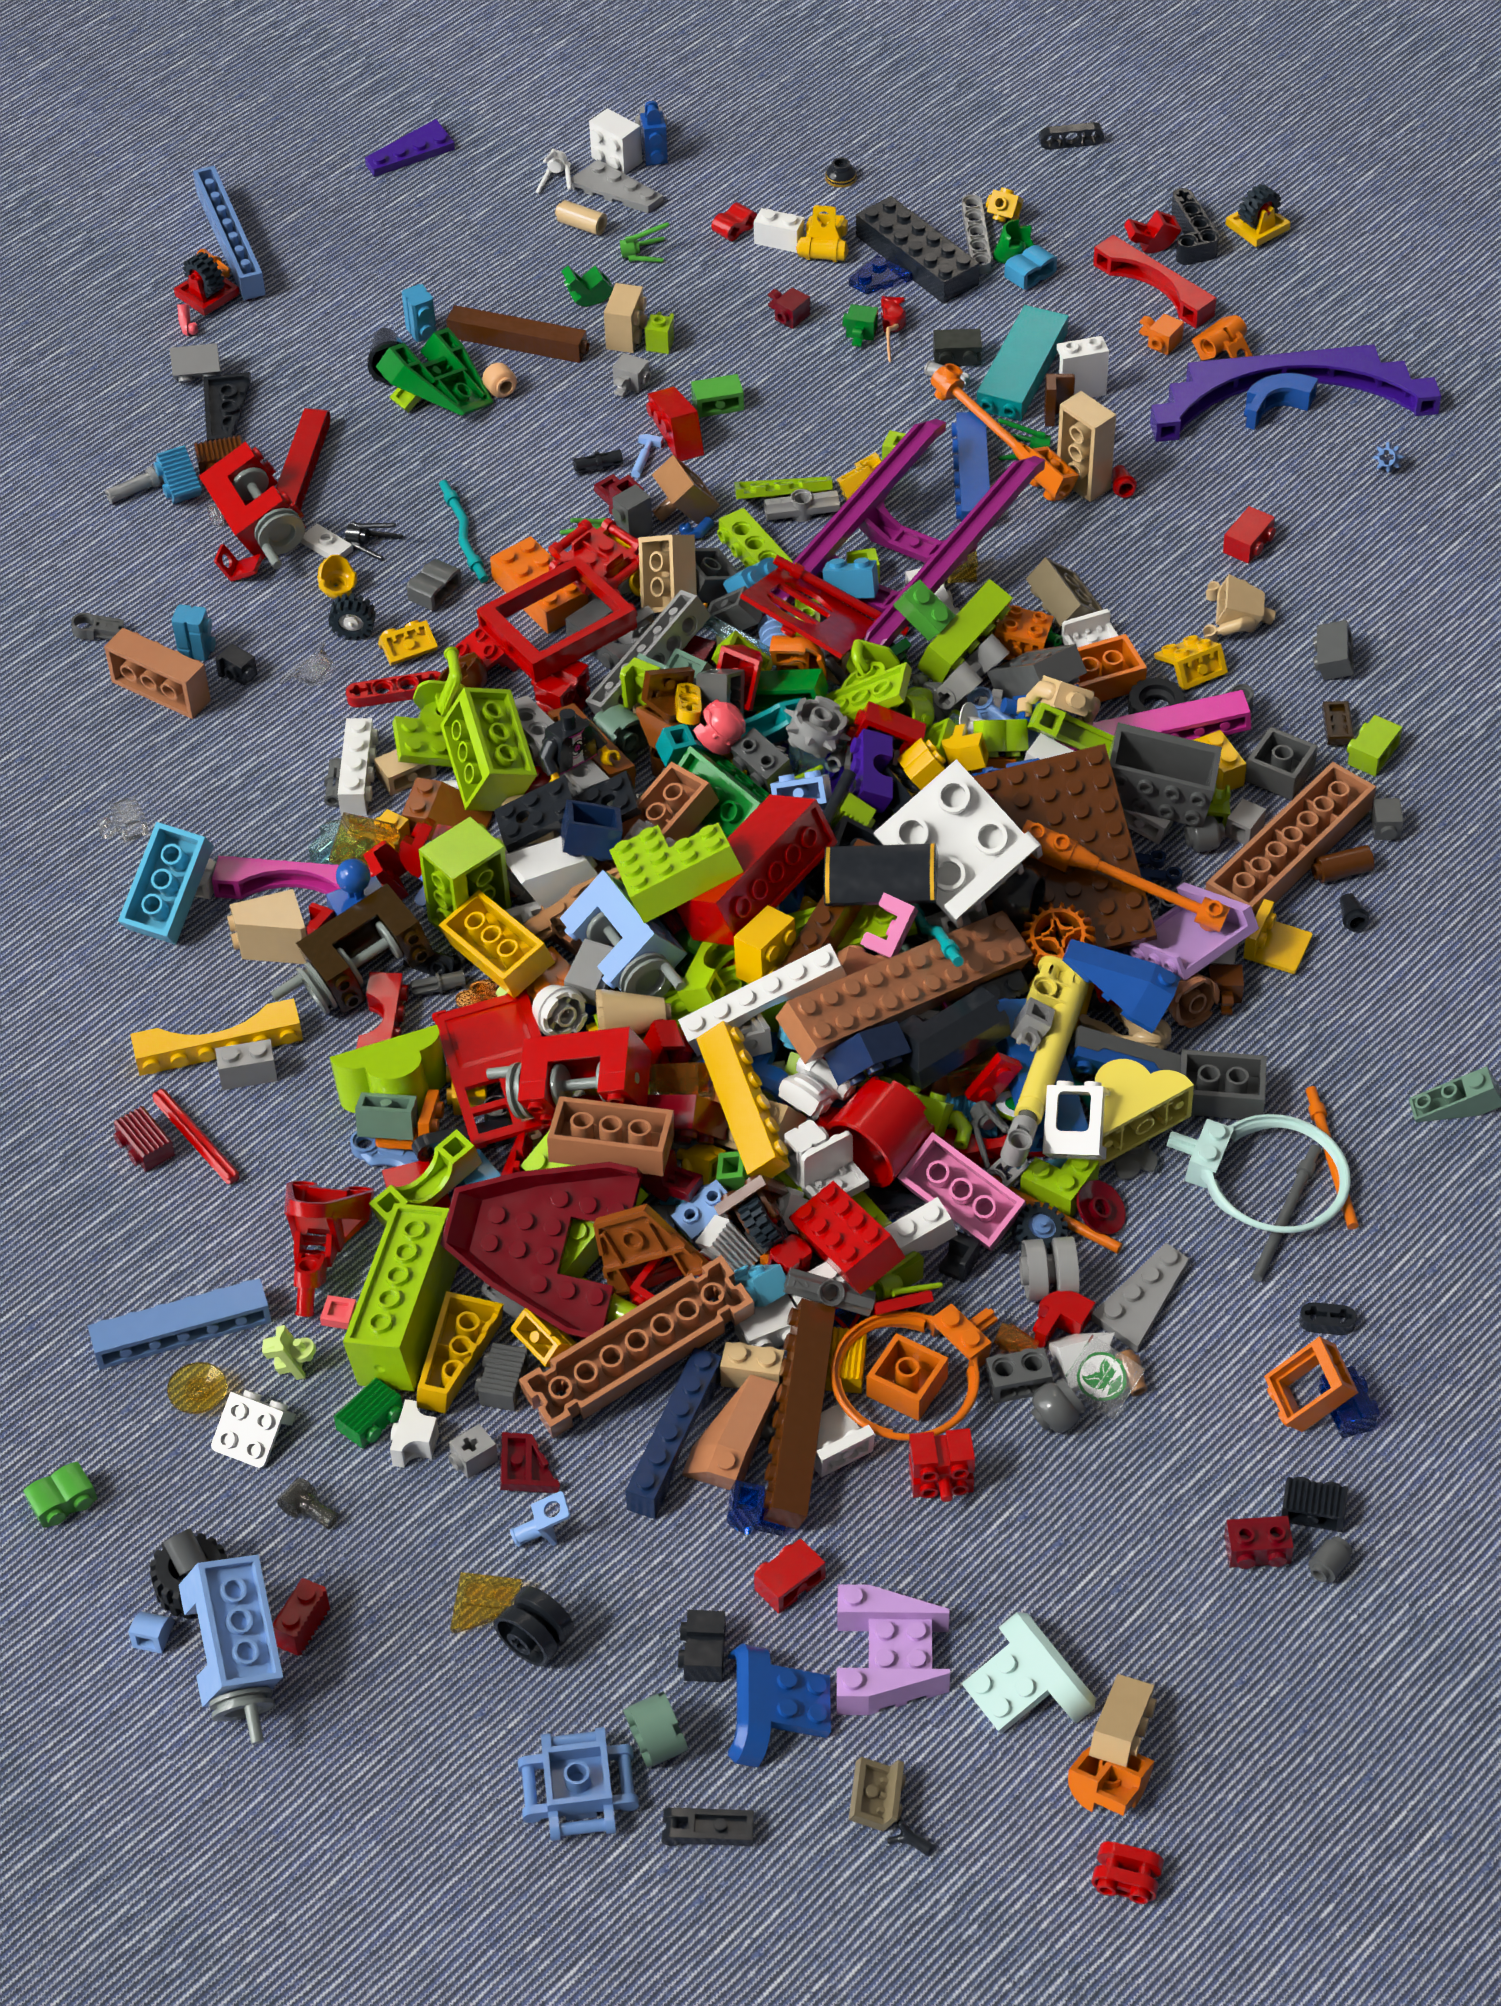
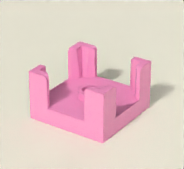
M883 893L879 906L898 917L896 921H891L887 929V940L866 932L860 944L878 954L891 958L899 954L918 910L904 901Z

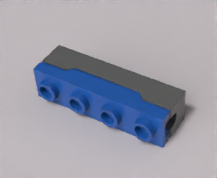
M1080 1025L1073 1031L1066 1051L1069 1067L1083 1074L1096 1075L1104 1064L1117 1059L1136 1061L1143 1065L1150 1074L1160 1070H1172L1180 1073V1054Z

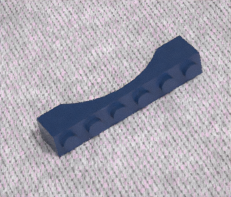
M694 1348L625 1490L628 1511L656 1519L667 1496L677 1461L689 1432L701 1411L713 1399L721 1382L720 1365L722 1356Z

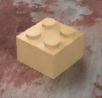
M615 283L604 311L606 349L633 353L636 345L640 344L642 329H645L648 322V316L644 315L647 298L643 296L642 286Z

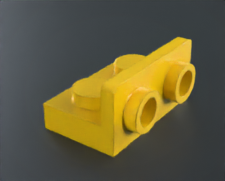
M427 620L409 622L404 628L398 630L395 628L388 629L381 634L378 641V646L380 649L383 648L390 666L436 651L438 648Z

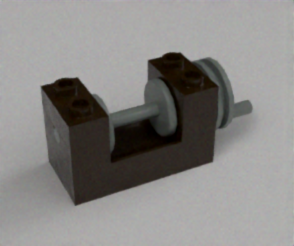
M386 883L298 941L296 945L306 961L304 963L305 970H302L300 967L296 968L298 975L270 993L274 1000L278 1001L303 984L324 1014L330 1013L329 1006L333 1009L338 1007L345 1014L366 1000L360 988V985L363 984V979L358 971L359 969L388 950L397 959L403 958L412 969L434 955V952L419 921Z

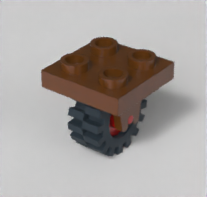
M754 1175L744 1182L745 1185L737 1191L734 1190L724 1194L721 1197V1201L714 1205L718 1216L741 1223L747 1233L755 1238L757 1244L760 1243L763 1249L769 1250L787 1238L789 1234L776 1203L779 1198H782L789 1192L783 1182L764 1175Z

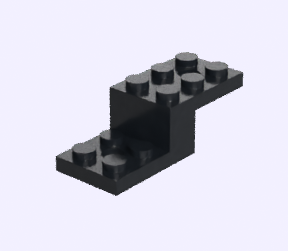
M624 771L579 794L566 775L495 809L494 812L506 850L510 853L555 830L561 835V825L567 799L599 805H607L610 801H613V804L610 806L620 808L622 823L642 814L630 775L627 771ZM528 817L527 821L521 823L524 818Z

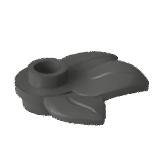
M1147 1140L1138 1145V1147L1125 1152L1109 1162L1115 1163L1116 1174L1121 1180H1130L1137 1176L1141 1169L1147 1172H1154L1158 1160L1156 1154L1149 1149V1141Z

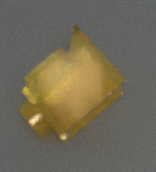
M976 550L967 555L968 560L957 567L947 578L948 583L977 582L976 567H978Z

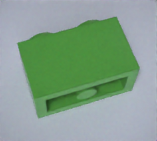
M738 374L691 381L692 402L694 408L698 411L699 418L744 411V392Z
M920 579L910 586L893 604L928 641L938 635L955 617V614Z

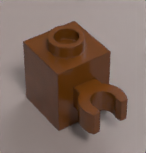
M1209 964L1208 976L1205 977L1212 979L1218 985L1220 990L1218 1003H1220L1221 1015H1232L1234 1003H1242L1244 989L1242 964Z

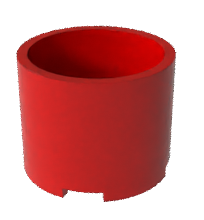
M878 1076L871 1077L824 1128L829 1135V1139L833 1135L841 1134L845 1131H849L853 1135V1162L869 1179V1185L876 1187L890 1185L907 1166L932 1132L935 1133V1126L929 1123L924 1111L927 1108L921 1100L899 1082L893 1080L890 1084L881 1081Z

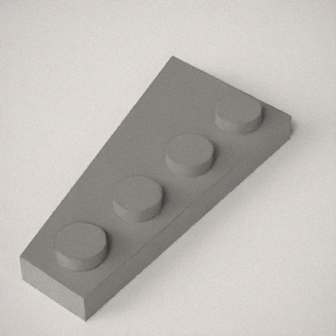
M598 159L571 177L573 190L581 188L588 195L600 194L604 196V200L610 202L619 200L623 202V206L648 214L664 203L662 194Z
M1165 1243L1092 1313L1091 1320L1108 1333L1115 1332V1338L1138 1353L1146 1334H1149L1153 1327L1154 1320L1159 1312L1161 1313L1168 1296L1173 1292L1186 1270L1189 1258L1168 1243Z

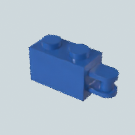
M648 101L645 104V113H640L641 145L646 166L668 163L665 120L662 111H659L657 102Z

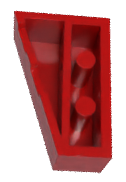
M675 387L648 393L649 402L646 403L648 415L653 418L672 454L680 461L703 456L704 449L698 411Z

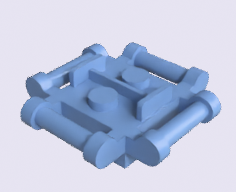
M605 1727L595 1728V1731L559 1736H551L550 1733L541 1734L542 1754L523 1756L517 1761L518 1771L522 1773L525 1803V1807L522 1809L523 1821L535 1823L541 1819L549 1818L551 1841L561 1840V1836L606 1831V1834H614L616 1829L613 1810L633 1811L639 1807L638 1796L634 1794L631 1767L633 1748L628 1744L607 1746ZM611 1760L618 1762L621 1794L612 1795L608 1764V1761ZM537 1769H544L547 1803L544 1804L537 1803L535 1771ZM604 1811V1818L559 1823V1817L565 1816L566 1820L570 1821L597 1817V1812Z

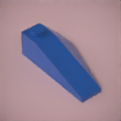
M1074 939L1069 941L1062 959L1087 983L1093 982L1104 992L1101 996L1106 1001L1113 1000L1123 1010L1121 1014L1127 1020L1150 1033L1155 1031L1171 1003L1181 978L1156 963Z

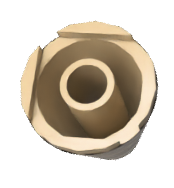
M599 989L595 992L598 1030L630 1027L639 1035L648 1032L654 1020H671L670 1003H665L662 997Z

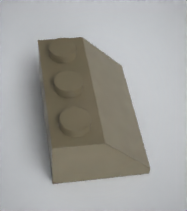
M1047 557L1026 578L1031 585L1030 591L1042 600L1043 609L1050 615H1053L1055 618L1054 624L1061 630L1064 621L1103 610L1076 572Z

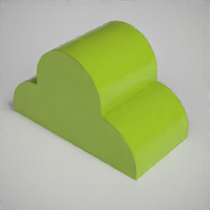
M437 1025L329 1057L339 1102L345 1110L355 1113V1107L361 1092L417 1096L418 1117H420L428 1089L440 1090L447 1082L446 1062Z

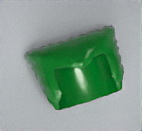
M1020 219L1007 222L1002 228L998 244L993 253V259L998 263L1005 264L1009 258L1022 254L1026 248L1035 245L1030 239L1031 225L1020 226Z

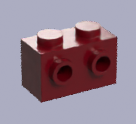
M1288 1516L1226 1520L1224 1539L1229 1568L1249 1569L1254 1566L1270 1565L1272 1567H1280L1285 1564H1291L1294 1546Z

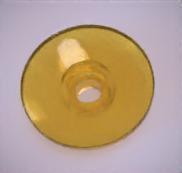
M194 1362L179 1368L171 1376L167 1385V1394L171 1404L176 1409L189 1414L204 1413L215 1408L223 1400L227 1391V1381L224 1373L215 1365L206 1362Z

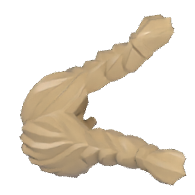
M1111 1004L1110 1006L1118 1020L1129 1030V1035H1120L1104 1022L1092 1019L1085 1014H1081L1078 1017L1083 1027L1163 1050L1170 1044L1172 1030L1165 1020L1161 1019L1155 1031L1150 1033L1127 1020L1121 1014L1123 1010L1116 1005L1113 1006Z

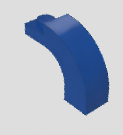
M1282 373L1257 381L1247 391L1244 417H1247L1246 427L1255 430L1264 413L1274 407L1291 406L1308 411L1316 397L1318 378L1297 373Z

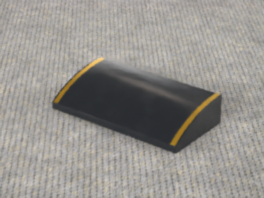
M936 843L825 847V906L879 905L883 893L908 904L936 903L939 858Z

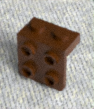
M691 667L645 671L641 700L650 706L652 710L659 713L664 720L678 722L675 704L677 685L680 683L693 684L695 670ZM701 702L702 711H703L707 706H705V705Z

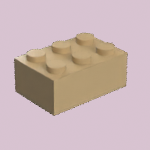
M662 535L638 538L641 609L648 605L654 613H661L680 590L697 595L695 535Z

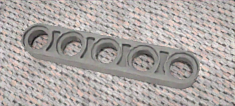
M966 195L962 199L961 211L968 255L977 262L986 263L979 266V274H986L991 270L992 258L982 199L977 195ZM969 204H974V205H977V206L971 207V206H967V205H969ZM972 233H980L981 235H972ZM979 247V248H984V249H982V250H976V249H973V248Z

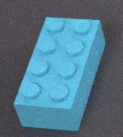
M156 822L118 922L128 930L176 945L214 845L204 836Z

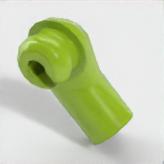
M953 1110L948 1124L949 1128L957 1130L954 1146L958 1149H966L972 1133V1125L961 1111Z

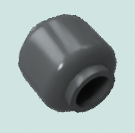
M1206 816L1203 828L1191 825L1184 827L1186 844L1188 848L1192 847L1195 852L1219 848L1221 839L1225 838L1223 823H1218L1214 816Z

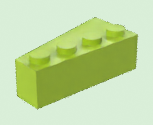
M989 579L927 646L917 668L934 682H944L965 661L964 658L968 653L972 654L981 643L979 642L983 636L987 638L996 627L994 623L998 619L1002 621L1011 611V608L1008 606L1013 597Z

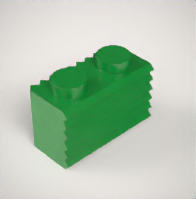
M375 1377L334 1416L336 1430L364 1449L369 1443H374L378 1440L382 1430L387 1425L398 1421L403 1409L401 1395Z

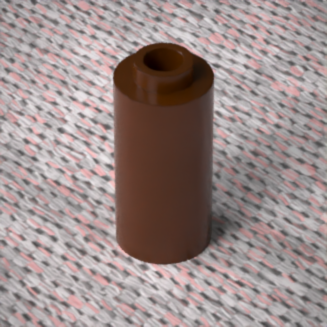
M1368 845L1316 857L1314 864L1311 865L1312 875L1320 883H1326L1373 871L1374 857Z

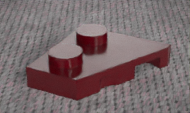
M502 1432L500 1490L544 1493L559 1492L560 1483L558 1479H554L548 1469L549 1463L544 1454L538 1450V1444L534 1436L527 1433Z

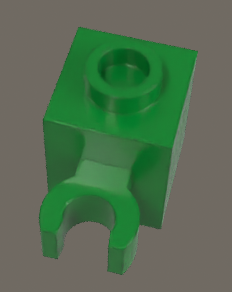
M851 304L848 313H844L842 326L846 327V337L853 338L852 346L861 347L863 339L874 341L878 328V307Z

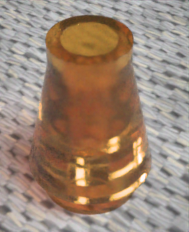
M1002 1322L993 1344L1000 1346V1350L1015 1353L1027 1348L1037 1349L1040 1341L1032 1338L1013 1323L1007 1324Z

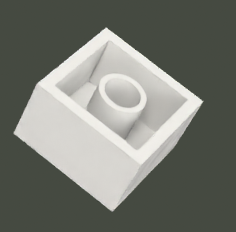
M608 108L589 121L591 156L593 159H598L624 174H627L642 163L640 125Z

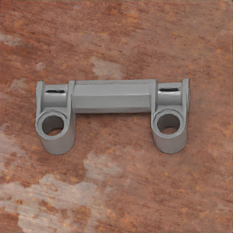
M993 634L986 638L934 692V702L938 707L942 709L953 707L983 681L981 677L992 667L994 668L1010 653Z

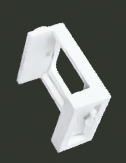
M1057 1081L1056 1085H1047L1043 1138L1044 1155L1049 1158L1106 1160L1107 1148L1102 1146L1105 1096H1110V1091L1103 1087L1102 1083L1087 1081L1084 1082V1086H1074V1082ZM1060 1094L1091 1095L1090 1123L1087 1131H1059L1057 1129Z

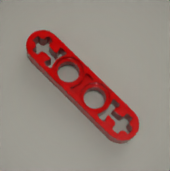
M427 671L352 683L346 688L347 703L351 707L360 708L412 700L416 688L421 682L427 680L437 681L441 673L438 671ZM405 685L415 686L410 690L402 689V687ZM382 688L389 690L385 694L377 693V691Z

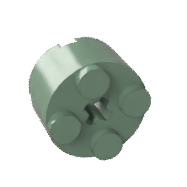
M622 704L612 706L604 712L599 711L593 718V723L631 762L638 757L635 753L640 747L643 749L646 747L648 741L638 716Z
M664 1691L623 1709L635 1742H637L647 1768L658 1765L689 1750Z

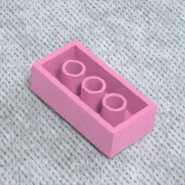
M933 1132L897 1177L900 1184L926 1203L938 1197L952 1218L953 1223L969 1236L980 1240V1244L991 1252L1016 1221L1022 1208L1025 1209L1026 1207L1025 1200Z

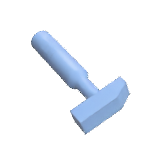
M650 434L639 435L638 443L645 444V447L640 451L632 469L631 475L633 477H640L650 455L649 450L651 446L661 448L663 437Z

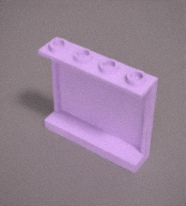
M1184 882L1177 887L1178 894L1201 904L1204 897H1208L1230 907L1220 932L1205 931L1198 923L1194 922L1196 913L1176 905L1153 921L1157 940L1115 949V951L1156 963L1185 981L1257 931L1259 927L1250 905Z

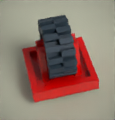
M203 252L184 262L183 270L186 272L184 274L188 280L174 288V294L177 298L189 304V306L204 316L240 294L239 287L221 275L222 271L218 269L217 266L219 265L217 262L214 263L213 258Z

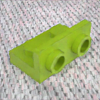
M634 657L628 665L622 668L620 680L623 703L626 708L631 710L637 702L647 705L641 700L645 671L658 670L660 667Z

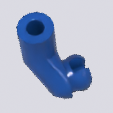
M705 517L695 527H692L689 522H684L679 526V532L681 535H695V539L703 538L714 526V521L710 517Z

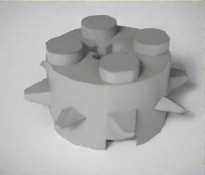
M816 696L815 700H806V697L802 698L798 702L795 711L784 710L792 717L790 724L786 726L790 745L811 753L819 759L826 758L828 753L835 751L840 739L851 740L849 736L843 733L849 720L847 716L843 717V714L839 711L840 706L837 703L822 696Z

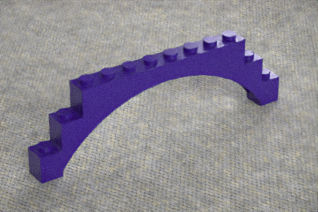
M1374 344L1188 362L1186 382L1170 383L1168 403L1151 406L1150 424L1155 442L1179 440L1180 433L1186 425L1212 405L1231 396L1248 391L1253 384L1265 377L1282 373L1308 375L1318 378V384L1344 386L1375 394L1414 412L1415 416L1439 414L1441 393L1435 377L1411 379L1405 361L1381 363Z

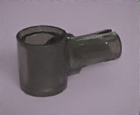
M297 1477L277 1499L278 1506L290 1517L309 1516L328 1530L336 1524L339 1517L337 1512L319 1501L315 1488L307 1480Z

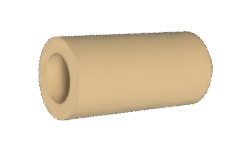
M567 200L559 203L555 210L557 221L598 236L605 230L607 224V215L605 213Z

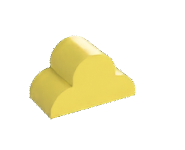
M1117 1059L1104 1064L1098 1070L1095 1082L1102 1083V1086L1110 1091V1096H1105L1102 1146L1107 1148L1106 1160H1095L1100 1162V1167L1191 1117L1194 1084L1185 1075L1172 1070H1160L1150 1074L1143 1065L1129 1059Z

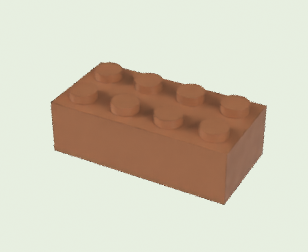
M122 628L104 646L113 683L191 719L211 701L205 665L199 660L189 658L179 651L169 649L157 641L149 640L139 633Z
M559 1096L547 1136L549 1162L570 1165L613 1162L636 1167L643 1174L664 1176L674 1138V1110Z

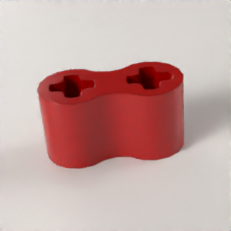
M736 202L729 210L715 216L711 228L725 239L734 241L743 231L751 230L754 227L757 213Z

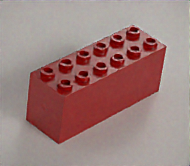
M770 794L727 838L744 872L677 906L676 909L693 940L734 946V936L767 905L776 908L824 858L825 847H834L838 843L817 799Z

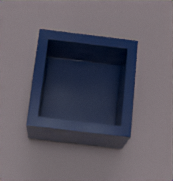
M567 799L561 825L562 851L574 857H581L583 855L594 857L599 861L613 860L609 850L621 841L623 833L620 808Z
M895 1021L856 1034L826 1053L824 1057L837 1085L850 1083L852 1087L867 1080L866 1077L870 1079L874 1076L880 1077L884 1075L886 1067L892 1069L902 1064V1058L912 1051L898 1022Z

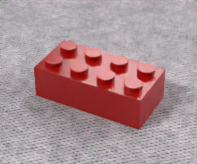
M834 1181L821 1189L819 1193L788 1217L802 1239L859 1295L906 1258L892 1235Z

